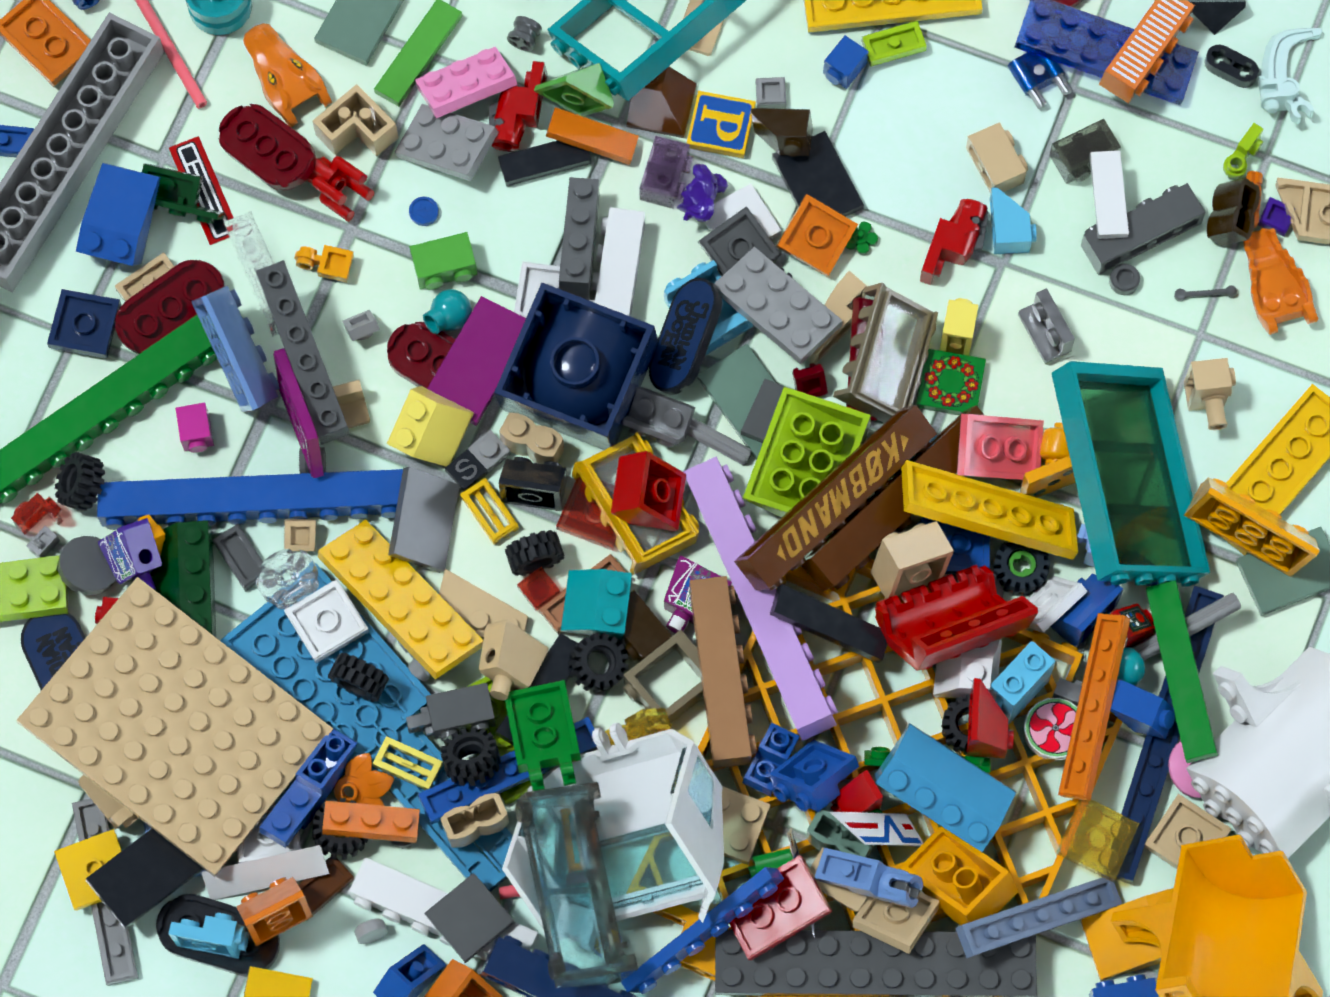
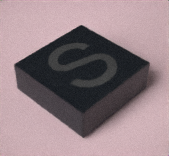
M468 449L445 467V472L459 484L463 491L478 483L488 474V470Z

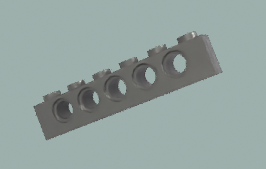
M283 260L255 270L320 444L323 445L350 435L285 261Z

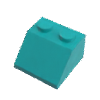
M606 569L569 570L561 632L590 636L595 633H599V636L605 633L609 634L608 638L615 637L618 640H622L625 634L632 573Z

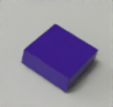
M1270 197L1259 219L1258 226L1265 229L1274 228L1276 234L1285 237L1291 224V217L1286 214L1285 204Z

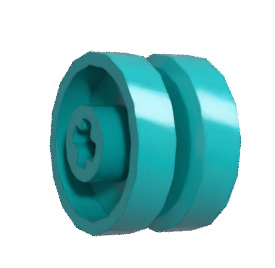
M185 0L190 18L194 24L202 31L213 35L230 34L240 29L250 18L252 10L251 0Z

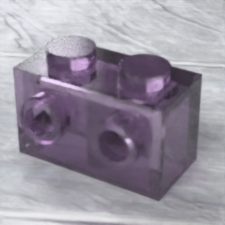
M655 136L639 187L641 201L674 209L676 200H682L683 196L681 193L685 191L686 183L682 182L685 173L690 174L694 161V156H690V144Z

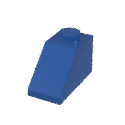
M1117 679L1110 712L1136 733L1166 739L1169 729L1174 724V708L1163 698Z
M423 944L389 967L373 993L377 997H418L441 973L446 964Z

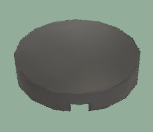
M81 536L73 538L64 546L59 556L58 572L61 580L71 590L86 593L85 595H97L104 593L113 586L116 578L98 545V541L101 540L100 538Z

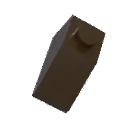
M751 109L754 132L779 155L809 156L813 133L810 109Z
M633 590L629 595L624 644L626 646H624V651L633 662L637 660L640 662L670 639L672 635L636 591Z

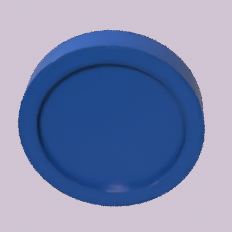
M423 196L411 202L409 216L415 224L428 226L438 218V205L432 198Z

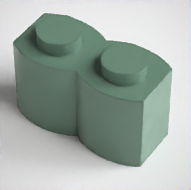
M820 810L817 812L807 829V840L820 851L823 847L868 858L873 850V845H864L829 811Z

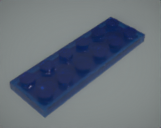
M1030 0L1014 48L1102 78L1105 70L1134 29L1053 0ZM1177 44L1170 55L1165 52L1161 57L1164 63L1155 76L1150 73L1146 78L1149 84L1143 93L1181 106L1199 51Z

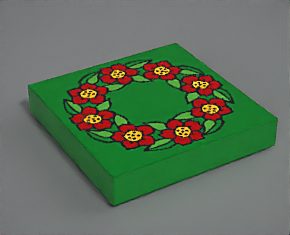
M928 349L929 355L923 366L916 406L922 409L960 415L963 411L975 405L978 406L986 359Z

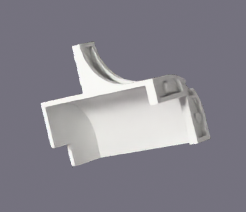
M1312 647L1304 651L1280 676L1258 686L1250 685L1242 673L1220 666L1213 673V676L1218 684V691L1226 699L1230 707L1229 712L1235 721L1214 740L1218 756L1192 762L1186 768L1192 779L1191 784L1204 801L1203 807L1207 813L1215 818L1220 817L1228 820L1233 825L1237 833L1236 835L1242 836L1248 848H1254L1262 853L1283 851L1287 858L1330 817V654Z

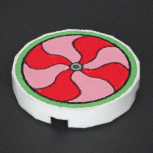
M1047 698L1036 703L1028 712L1024 723V738L1029 748L1039 757L1045 759H1066L1077 706L1062 698Z

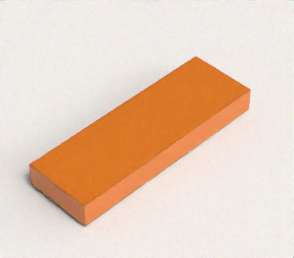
M557 107L554 108L546 133V137L628 165L632 161L639 137L638 135Z

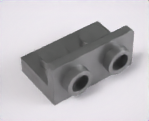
M1045 288L1037 292L1034 303L1019 310L1018 316L1043 362L1048 363L1071 352L1075 338L1048 289Z
M640 386L636 390L629 415L623 418L622 425L630 427L629 432L633 434L636 432L640 436L648 434L656 437L658 443L674 447V444L678 445L685 441L696 407Z

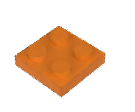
M806 194L776 247L828 277L858 224Z

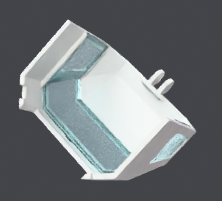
M618 722L613 723L609 726V733L615 745L611 746L609 736L605 733V730L601 727L596 728L592 731V738L598 750L580 754L581 760L572 762L576 784L564 786L560 765H556L543 775L545 790L533 793L532 786L528 788L502 870L549 938L560 942L562 938L579 943L578 948L591 952L598 926L700 899L703 900L698 917L703 923L708 908L716 895L724 865L723 787L694 741L673 729L628 741L627 733L622 728V725ZM591 806L599 869L593 871L586 870L585 872L575 871L567 874L559 810ZM579 814L585 863L591 862L585 815ZM572 815L567 816L573 864H578Z

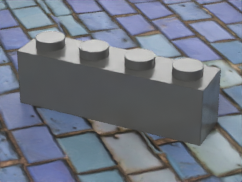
M569 177L559 289L590 300L600 199L599 179Z
M1188 183L1180 187L1174 185L1166 189L1162 196L1154 200L1147 198L1140 202L1136 209L1127 213L1128 237L1098 239L1097 226L1095 224L1084 232L1081 247L1097 274L1100 275L1202 224L1206 212Z

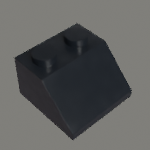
M515 457L514 460L506 459L498 483L501 501L513 505L562 511L567 483V468L552 461L539 464L532 463L530 459L524 457Z

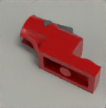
M533 61L531 71H527L525 75V87L514 86L502 91L498 102L489 106V125L495 126L498 131L491 145L494 149L506 152L519 150L526 127L538 128L544 96L535 92L534 89L536 85L547 81L548 73L545 62Z
M961 199L950 221L942 218L939 219L921 270L920 282L931 285L934 276L940 277L945 261L964 265L974 251L983 249L989 213L985 204L973 199Z

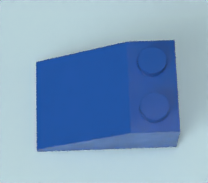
M102 163L81 223L75 252L130 266L142 264L161 177Z

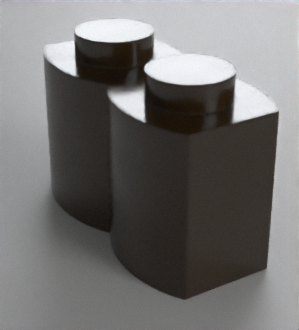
M1241 178L1219 184L1216 187L1212 199L1213 211L1207 222V237L1224 246L1246 241L1251 237L1254 229V212L1260 200L1259 186L1246 178Z

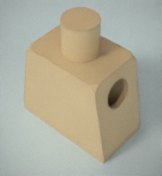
M508 620L487 624L479 663L480 673L493 681L489 694L498 700H506L510 691L528 688L549 649Z

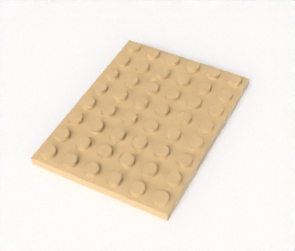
M138 577L16 720L20 726L214 877L296 778V772L323 737L329 735L333 730L326 722Z

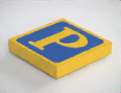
M698 91L686 148L744 158L752 125L751 109L756 107V101Z

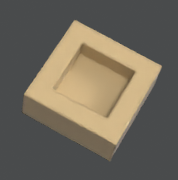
M284 519V551H315L316 520Z

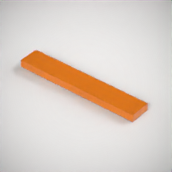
M1101 613L1097 615L1058 795L1062 797L1091 801L1130 618L1127 616Z

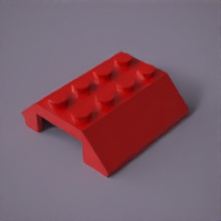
M973 565L955 573L958 583L954 576L949 574L928 583L931 593L928 592L924 584L902 592L903 604L897 595L876 602L875 618L888 646L918 671L929 669L941 661L957 658L962 653L972 649L986 647L989 643L998 639L1014 636L1017 632L1030 626L1038 614V607L1024 596L1005 601L997 594L993 571L985 565L979 568L977 565Z

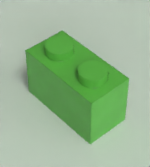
M468 232L409 246L420 289L433 290L440 288L444 283L452 281L465 282L478 275Z

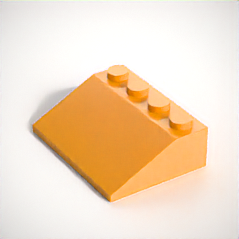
M1208 477L1200 484L1184 514L1189 519L1290 577L1314 559L1320 551L1316 539L1311 537L1305 528L1285 522L1279 513L1259 507L1255 504L1254 499L1248 495L1233 492L1228 489L1229 486L1225 482L1216 478L1211 479Z

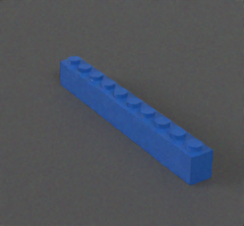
M403 469L324 472V476L317 478L311 477L310 473L104 482V484L100 485V489H102L101 494H97V518L102 527L110 530H117L122 526L137 522L139 517L148 514L156 524H167V526L178 522L208 520L210 526H212L216 522L228 521V523L234 525L245 524L246 520L274 523L277 519H308L312 517H320L321 520L331 521L338 519V516L366 519L369 515L380 514L385 518H395Z

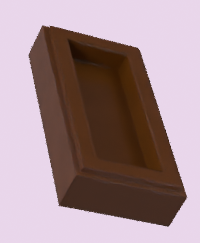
M330 857L325 861L329 874L304 879L298 884L312 915L316 914L355 879L338 858L335 860Z

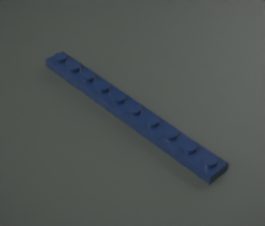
M1194 585L1185 612V618L1223 598L1224 595ZM1215 623L1190 636L1198 673L1200 672ZM1165 674L1159 697L1163 698L1173 707ZM1176 717L1166 739L1150 735L1145 737L1102 871L1104 875L1108 876L1111 874L1112 878L1130 884L1134 881L1169 770V757L1180 736Z

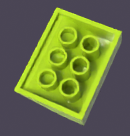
M784 387L743 495V500L783 517L866 441L871 427V415Z

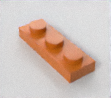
M325 800L322 834L417 843L420 809Z

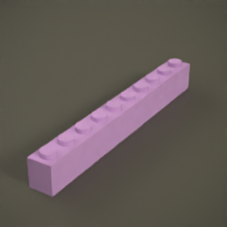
M716 456L683 471L686 473L690 489L802 741L836 726L833 714L838 713L831 696L824 697L821 688L825 687L826 684L819 669L813 671L809 662L814 660V657L807 642L801 645L798 639V635L802 634L801 628L769 615L777 589L775 588L771 591L769 589L755 590L734 562L755 542L752 533L757 530L750 515L744 516L740 509L746 505L739 490L732 491L729 483L733 482L734 478L728 465L721 466Z

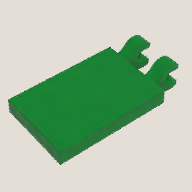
M565 680L510 691L505 703L519 773L529 772L533 793L545 790L541 769L560 765L564 786L576 784L572 762L580 761L581 756Z

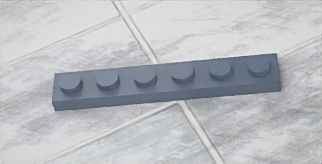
M1110 874L963 924L955 929L966 958H970L1122 905V901Z

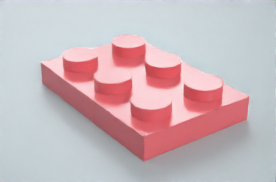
M961 414L957 475L1023 480L1026 472L1041 467L1040 448L1043 438L1044 420Z

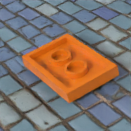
M22 0L0 19V36L53 87L72 71L91 41L50 0Z

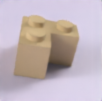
M357 84L312 121L315 135L334 155L358 137L377 157L399 138L396 123Z

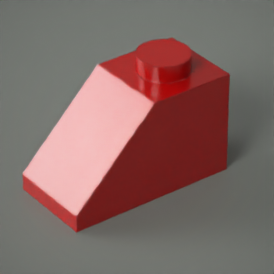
M866 770L839 790L840 795L832 800L833 806L830 807L831 812L868 813L875 809H881L883 796L870 773Z

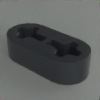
M1221 44L1214 45L1207 51L1204 61L1205 67L1212 74L1241 88H1248L1256 82L1259 68L1252 59ZM1218 55L1223 56V61H1220L1219 64L1214 63V58H1217ZM1246 68L1250 70L1249 75L1247 74L1245 78L1241 77L1240 72Z

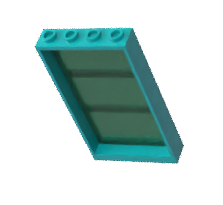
M1069 361L1051 372L1097 580L1111 581L1112 585L1135 582L1137 586L1146 585L1151 582L1162 584L1174 580L1177 583H1181L1182 587L1198 584L1200 578L1211 572L1200 525L1184 516L1193 499L1163 368Z

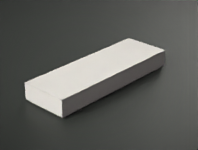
M1120 150L1090 152L1098 239L1126 238L1129 235Z

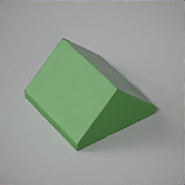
M600 63L538 84L534 89L538 94L580 116L613 108L614 105L609 87L605 83L606 79Z

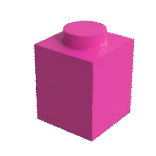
M206 403L176 407L180 442L184 451L199 453L207 450V447L214 446L210 416Z

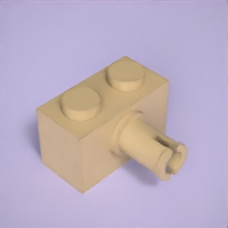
M1228 358L1193 361L1190 363L1184 380L1188 411L1206 409L1209 430H1221L1228 425L1224 406L1228 396L1232 394V386L1236 385L1234 368H1229Z

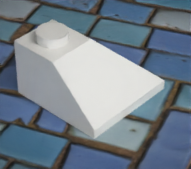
M998 639L989 643L986 647L975 648L962 653L957 658L936 663L933 696L943 698H958L962 696V699H964L966 695H970L973 679L980 678L996 700L997 693L991 689V683L999 674L1002 640Z

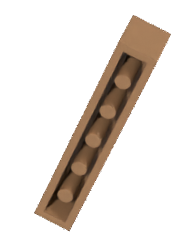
M727 576L690 580L689 592L713 768L751 764V754H756L757 750L755 735H749L747 724L752 723L751 706L744 705L743 694L748 693L746 674L740 675L739 664L744 663L742 645H736L735 634L740 633L738 615H732L731 604H736L734 586H728Z

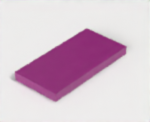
M481 296L427 389L474 412L470 423L477 426L495 395V389L526 318Z
M284 348L276 350L273 356L277 382L280 387L279 392L309 472L313 478L324 476L317 432Z

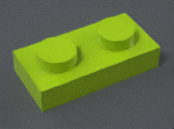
M918 20L862 36L861 40L863 47L869 51L868 61L870 67L926 51L927 48Z

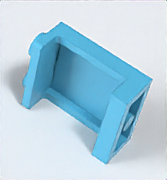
M712 260L707 264L706 262L700 263L692 269L691 274L683 279L678 277L669 282L664 290V301L670 308L676 292L687 281L694 278H704L715 283L722 276L717 270L718 265ZM723 299L721 314L706 355L753 327L751 322Z
M1030 642L991 683V689L997 693L995 701L1008 718V725L1049 682L1056 662L1035 642Z

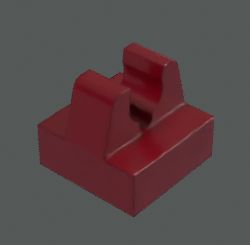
M811 363L808 368L801 370L798 368L793 369L792 375L795 390L815 397L828 394L825 373L821 364Z

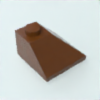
M669 66L630 99L626 127L684 138L697 83Z

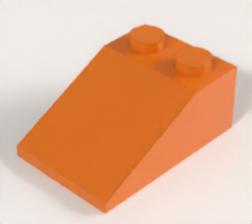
M286 877L274 881L269 885V890L261 894L257 892L251 893L241 900L242 904L236 906L256 946L313 917L305 896L293 877L288 880Z

